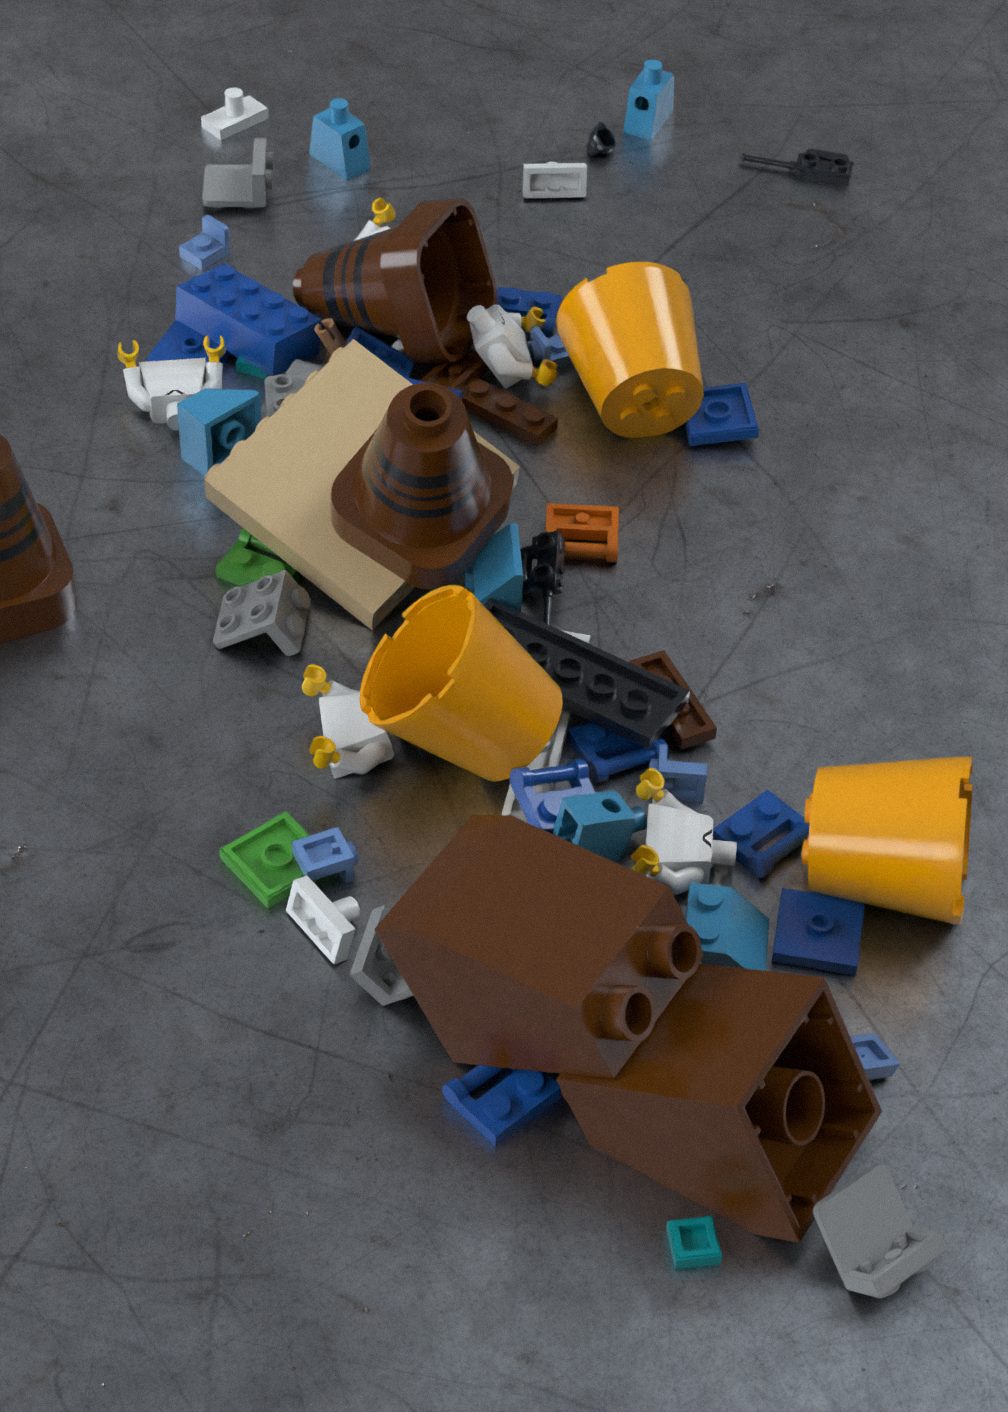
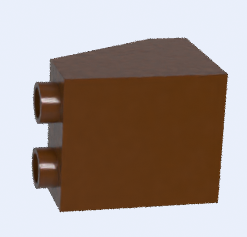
M472 815L375 928L376 933L453 1063L612 1079L616 1077L641 1041L650 1035L659 1016L684 982L696 972L700 960L704 956L699 936L695 929L686 921L669 886L511 815Z
M700 963L696 972L684 982L659 1016L650 1035L641 1041L614 1079L562 1073L556 1079L561 1093L572 1109L589 1145L752 1234L800 1243L815 1219L813 1215L815 1204L831 1194L882 1113L825 977Z

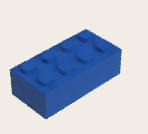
M219 265L176 287V321L184 323L204 336L208 335L209 339L219 345L221 343L220 336H222L229 353L238 358H244L262 369L261 372L268 376H276L287 371L296 359L306 361L319 354L320 337L314 329L317 324H322L321 318L287 300L282 295L264 287L256 280L250 279L236 271L229 265Z

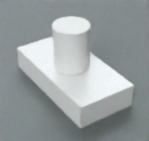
M229 88L225 91V106L201 117L202 128L219 140H223L269 119L268 108L250 95L243 98V91L241 89Z
M548 162L546 164H523L524 198L586 197V163Z
M308 876L293 880L286 912L333 964L347 960L356 931L350 922L356 921L360 917V908L357 901L353 897L348 896L331 902Z

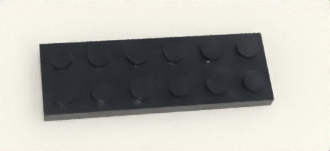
M490 598L484 605L558 684L562 692V708L649 750L689 702L690 691L493 598Z

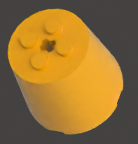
M629 262L606 268L607 274L597 277L590 282L585 278L566 295L556 317L559 337L600 418L611 432L627 438H640L667 433L687 422L697 412L704 397L689 288L678 272L658 263Z
M447 585L422 596L401 614L406 620L394 635L390 637L385 633L372 654L360 688L361 711L367 714L368 721L378 728L477 776L494 782L510 778V773L514 768L527 767L534 761L549 742L562 711L561 689L475 595L466 588L459 585Z
M973 756L818 767L813 793L810 794V798H806L804 822L810 824L808 837L803 841L802 864L808 865L809 890L941 922L961 925L965 895H961L962 879L967 880L973 784H969L970 775H973Z

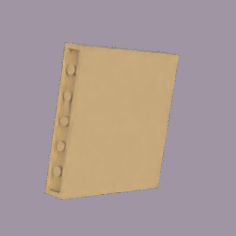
M353 339L344 348L339 347L331 355L329 362L320 371H313L299 391L295 394L290 393L282 401L280 408L271 417H264L257 425L255 432L247 440H240L236 443L230 452V456L221 464L213 465L205 475L204 484L206 499L373 631L415 586L407 583L338 536L331 521V489L338 474L378 428L392 399L401 390L413 384ZM474 432L477 442L498 454L508 464L513 475L514 488L518 483L520 466Z

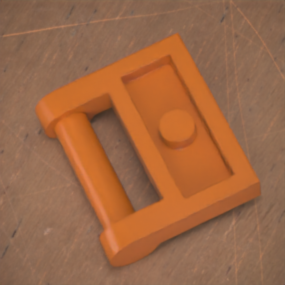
M547 503L545 532L559 530L565 539L607 541V544L565 542L564 556L606 558V562L617 563L619 507Z

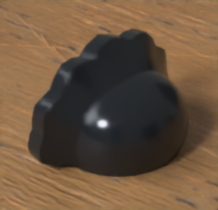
M599 122L590 133L586 146L589 155L593 156L597 153L608 154L615 147V137L604 123Z

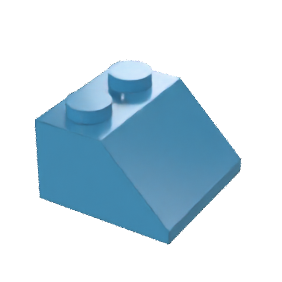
M205 388L177 404L181 459L203 476L206 475L213 465L221 464L230 456V452L236 443L240 440H247L255 432L257 425L261 421L260 393L256 390Z
M510 523L491 537L471 562V567H467L464 571V586L466 589H472V594L483 605L490 598H493L521 612L523 569L518 524Z
M690 882L685 919L699 936L701 950L704 953L700 964L766 971L769 918L732 887Z

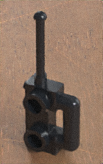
M811 148L807 149L804 153H799L797 162L746 155V153L740 156L742 162L749 161L789 168V170L795 171L794 177L849 186L854 164L846 154Z
M559 530L540 533L538 536L532 537V545L520 549L523 569L522 595L531 594L536 600L544 599L543 622L551 625V608L554 595L561 594L562 587L564 586L565 537ZM537 559V565L532 570V561Z

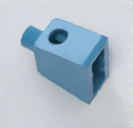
M647 60L644 63V70L630 86L623 133L652 140L673 113L674 76L672 73L662 71L663 64L658 60Z
M336 98L330 101L329 109L313 117L310 155L346 181L369 171L370 158L364 123L349 113L347 100Z
M613 790L567 796L562 798L553 835L616 862L626 855L632 833L646 829L647 816L640 806L629 808L622 797Z

